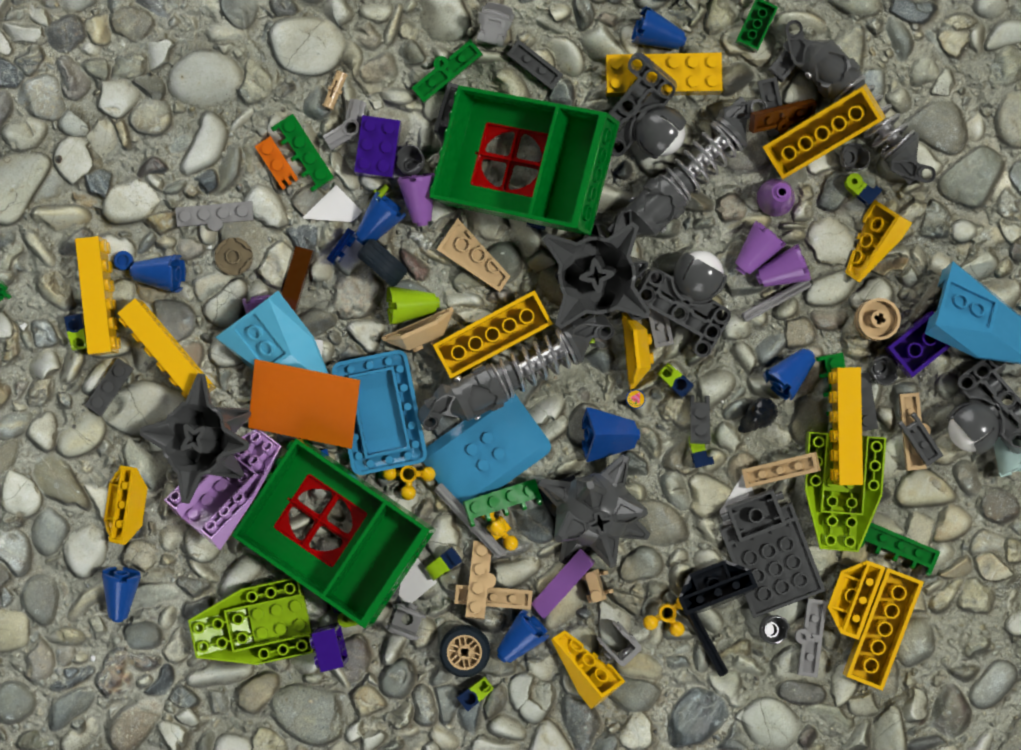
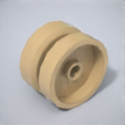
M875 298L864 302L858 307L854 315L856 331L861 337L870 341L890 338L897 332L901 321L899 309L893 302L884 298ZM874 317H878V318H879V322H878V323H877V320L874 319Z

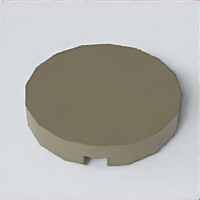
M228 238L217 246L215 262L222 272L237 276L245 273L250 268L253 262V252L246 241L240 238Z

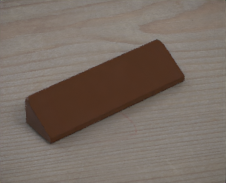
M295 246L281 294L295 313L297 312L314 254L313 250Z

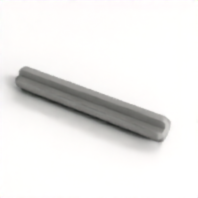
M810 281L798 282L743 312L742 317L744 321L748 322L810 288Z

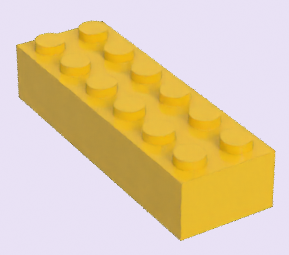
M722 52L644 54L676 81L677 89L674 96L721 94ZM633 54L606 55V97H622L638 78L628 69V62ZM639 59L633 60L634 66L641 67L643 65ZM655 72L648 73L650 79L655 80L658 78ZM663 85L664 91L671 92L673 90L671 85Z
M864 84L769 141L763 146V149L783 180L883 121L886 116L868 86Z
M99 236L77 238L75 243L88 355L95 356L119 353V349H121L120 337H117L119 322L115 318L114 312L117 310V303L113 299L112 294L115 291V285L110 276V273L113 272V266L108 258V254L111 253L110 243Z
M534 290L433 344V347L450 379H453L552 326L553 323Z
M134 298L118 312L120 316L119 321L124 327H128L133 331L131 333L133 338L138 343L141 342L145 345L144 351L150 357L156 358L158 361L156 365L161 371H166L170 375L168 379L175 387L178 386L183 390L181 394L186 399L197 373L204 374V372L144 301ZM206 376L208 390L210 393L216 387Z
M861 367L833 368L828 373V383L831 384L832 392H829L828 395L829 403H832V411H829V422L832 423V430L829 431V441L832 442L833 450H830L829 453L830 461H833V469H830V480L835 485H863Z
M885 567L859 640L855 639L842 673L843 675L883 691L922 589L923 581Z

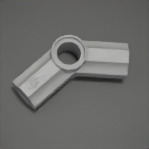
M350 98L343 124L323 135L331 151L350 139L359 136L366 102ZM350 124L356 125V131L353 133L346 131Z

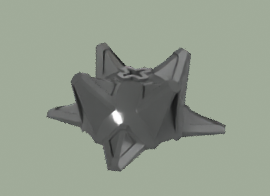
M632 222L607 238L599 224L596 223L593 225L591 236L585 235L578 242L549 233L546 234L543 241L559 264L555 278L564 295L555 325L562 329L586 313L609 317L615 310L624 311L643 318L648 317L651 311L635 287L636 279L649 267L648 262L630 256L639 229L637 224Z
M197 373L186 401L180 403L173 412L168 414L164 421L141 427L140 436L161 448L163 456L168 460L172 470L177 473L182 503H190L202 477L205 475L235 479L243 477L244 471L234 454L248 450L249 442L237 435L236 432L250 418L251 412L247 408H222L212 405L205 374Z
M622 454L601 473H592L576 478L571 482L542 478L537 486L556 506L554 538L556 542H562L559 557L561 563L567 564L580 549L584 551L589 547L593 549L609 568H613L617 564L619 538L647 540L649 538L650 532L639 521V519L647 516V508L631 495L625 487L630 457Z

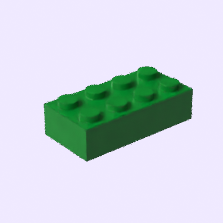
M755 0L735 43L757 52L778 7L764 0Z

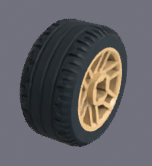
M374 239L368 240L357 254L363 263L391 287L396 286L404 275L407 274V268Z
M456 626L449 630L441 641L439 648L440 660L445 669L455 676H474L480 673L489 661V641L486 635L474 626ZM461 649H468V653L462 654Z

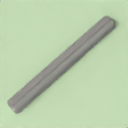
M440 483L434 489L436 494L497 558H500L505 553V549L476 518H474L475 526L470 527L464 506L444 484Z

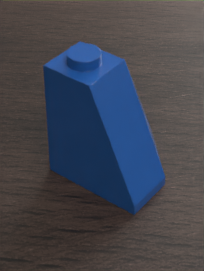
M586 408L582 419V429H585V440H582V450L587 462L635 448L637 440L640 439V430L637 429L635 421L597 409Z

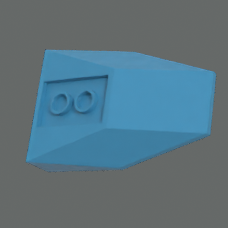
M951 262L941 272L938 287L942 288V293L937 311L928 320L925 334L975 358L1021 364V315L959 265Z

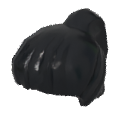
M759 397L754 400L747 408L745 416L741 418L738 431L747 433L758 428L762 429V427L771 426L778 416L777 405L770 398Z

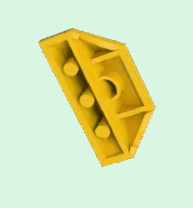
M622 312L629 389H634L650 370L651 364H654L653 352L649 353L652 337L651 333H647V329L629 317L626 312Z
M120 465L118 471L109 482L104 516L109 542L126 545L142 527L148 488L137 468Z
M866 560L840 571L827 608L841 634L859 640L883 576L884 566Z

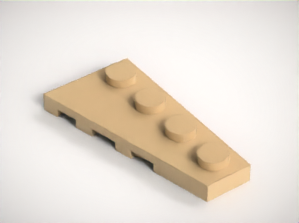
M458 218L436 249L498 292H501L511 277Z

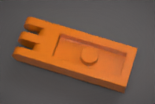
M271 136L255 146L282 190L286 188L282 181L286 180L289 186L292 184L289 179L290 176H292L295 182L299 180Z

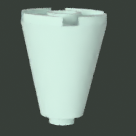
M998 437L993 447L1000 477L1009 476L1013 472L1021 471V453L1011 452L1001 440V437ZM1015 439L1012 443L1015 446H1020L1021 440Z

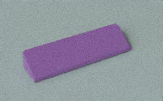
M582 549L571 558L532 602L531 605L543 619L549 615L593 566L595 561Z

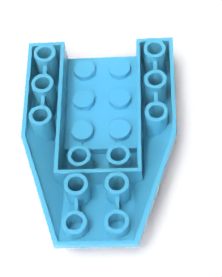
M276 291L215 337L253 371L254 360L258 359L328 374L314 336L279 291Z

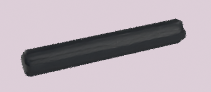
M698 615L686 616L720 677L726 675L728 670Z

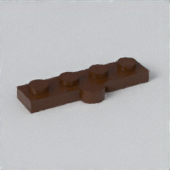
M811 98L751 112L748 130L752 133H757L774 128L778 132L784 133L788 130L790 124L803 122L814 115L817 101Z

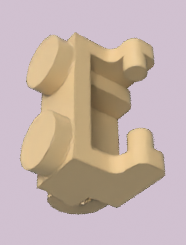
M599 569L589 570L582 577V581H587L590 594L586 595L588 603L607 599L605 594L614 592L613 588L604 590L600 578L601 575L609 574L608 570L600 572Z

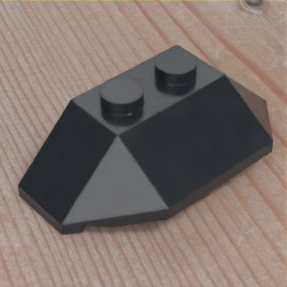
M723 560L690 573L678 599L685 616L705 612L738 599L755 590L758 586L751 569Z

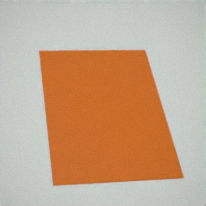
M255 359L250 402L251 416L248 428L352 449L360 380Z

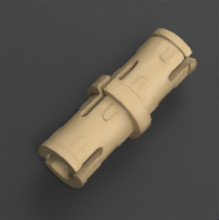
M336 70L331 86L327 88L329 91L322 104L323 107L334 110L337 99L343 92L342 87L348 76L346 73Z

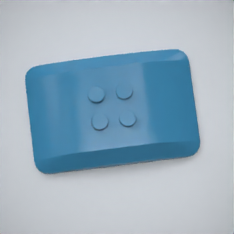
M394 350L336 363L332 368V375L360 380L352 449L347 448L353 472L357 475H365L423 462L427 457V449L422 424L417 415L419 409L406 353L401 350Z
M515 394L514 398L510 397V400L505 402L504 406L498 410H489L483 413L478 420H463L426 447L427 457L423 463L426 467L429 466L435 470V480L438 484H444L463 505V501L502 488L546 456L551 450V443Z

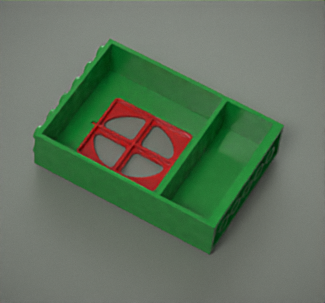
M458 85V89L454 94L453 108L449 113V124L444 132V143L439 151L440 158L438 165L435 167L434 181L430 186V198L451 207L591 236L620 122L607 112ZM506 132H514V139L508 156L486 152L487 144L496 136ZM524 134L532 137L539 145L542 153L540 162L517 158L521 137ZM488 159L506 163V170L500 187L494 186L484 175L482 170L483 160ZM515 166L538 170L537 177L530 184L519 189H509Z
M296 438L291 440L286 447L288 451L284 457L281 456L276 462L277 468L273 473L270 472L266 477L265 486L258 491L255 501L249 506L244 514L245 516L233 530L232 537L363 628L371 627L436 529L305 439ZM312 489H323L330 491L332 497L323 511L318 514L299 501V496L303 492ZM340 499L346 503L352 516V529L349 533H345L327 519V516ZM292 507H297L314 519L313 526L303 540H299L291 528L289 514ZM321 526L326 527L343 540L340 547L329 551L312 549L309 544Z

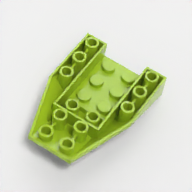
M806 432L805 454L817 452L821 469L819 472L806 474L804 485L819 549L859 552L882 497L886 438L862 436L863 485H835L830 480V469H833V461H830L829 453L830 450H833L832 442L829 441V433Z
M291 577L242 588L188 620L195 656L198 659L259 665L315 652V649H312L310 645L312 628L303 586Z

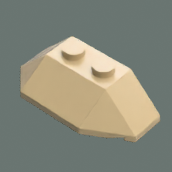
M449 307L381 338L384 342L404 350H413V353L424 349L423 345L427 343L433 345L441 340V337L446 333L454 310L452 307Z

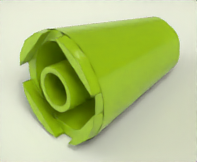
M394 286L387 287V315L390 324L395 325L435 313L437 308L440 307L439 297H436L435 293Z

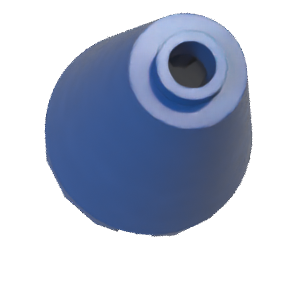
M645 6L642 9L640 15L643 16L640 20H636L632 32V43L675 50L685 45L687 37L683 30L650 7Z
M375 192L356 231V240L362 245H365L370 239L377 241L406 217L405 212L403 214L399 212L401 208L385 195L382 198L378 196L380 192Z
M176 254L137 261L130 267L129 273L134 281L172 293H179L183 288L180 287V284L185 282L186 277L185 262L180 260L181 255Z
M802 348L763 373V378L766 383L769 381L772 384L771 389L778 396L785 400L788 398L792 400L813 367L815 355L811 350Z
M109 567L102 571L107 613L113 622H123L129 615L141 579V574L136 569L123 567V570H117V567Z
M522 610L518 613L497 648V656L501 661L511 663L549 638V635L545 634L547 632L545 626L534 615L529 617L527 615L528 611Z

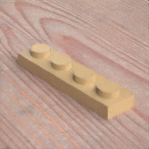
M817 452L742 469L746 488L821 471Z
M456 584L454 604L467 605L469 585ZM493 587L488 589L486 606L531 610L533 590Z

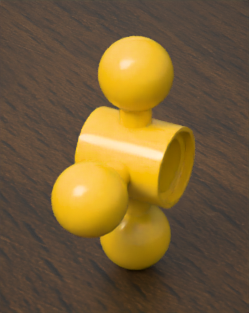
M414 465L404 466L401 470L394 468L382 471V476L388 481L400 477L405 482V486L401 489L402 498L412 500L416 495L412 482L417 477L430 482L435 478L436 472L429 466L424 467L422 470H417ZM407 468L414 471V477L411 479L406 478L403 474Z
M495 512L490 513L491 521L489 522L491 524L486 527L496 541L501 537L504 539L503 546L509 551L515 550L518 547V539L507 534L512 528L502 516L496 519L494 517Z
M676 599L674 605L669 603L661 604L656 616L647 615L643 619V626L647 630H654L657 628L658 622L663 620L670 623L669 631L673 636L679 637L683 635L685 631L684 625L675 620L676 611L679 609L683 610L679 599ZM664 608L672 609L670 617L662 616Z

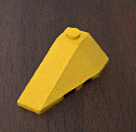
M876 200L873 201L863 217L862 222L864 225L861 233L857 235L858 243L856 249L851 253L845 271L847 275L859 283L902 240L912 222Z
M564 630L551 639L577 692L590 709L600 704L626 682L609 663L605 664L598 659L599 655L595 652L590 653L586 650L583 643Z

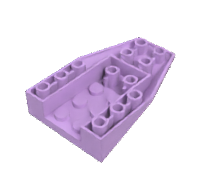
M254 429L244 435L242 438L249 442L248 450L234 454L244 471L241 479L205 475L202 477L189 504L181 502L179 485L164 499L173 512L219 550H221L253 502L283 449L280 444L261 430Z

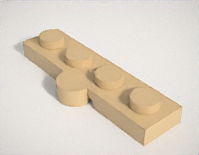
M919 392L898 394L901 421L905 426L914 422L911 416L913 412L917 414L922 422ZM922 423L928 431V433L930 434V427L927 424ZM902 431L906 471L927 469Z
M473 541L465 618L485 620L488 589H492L496 585V577L489 573L492 552L482 541Z

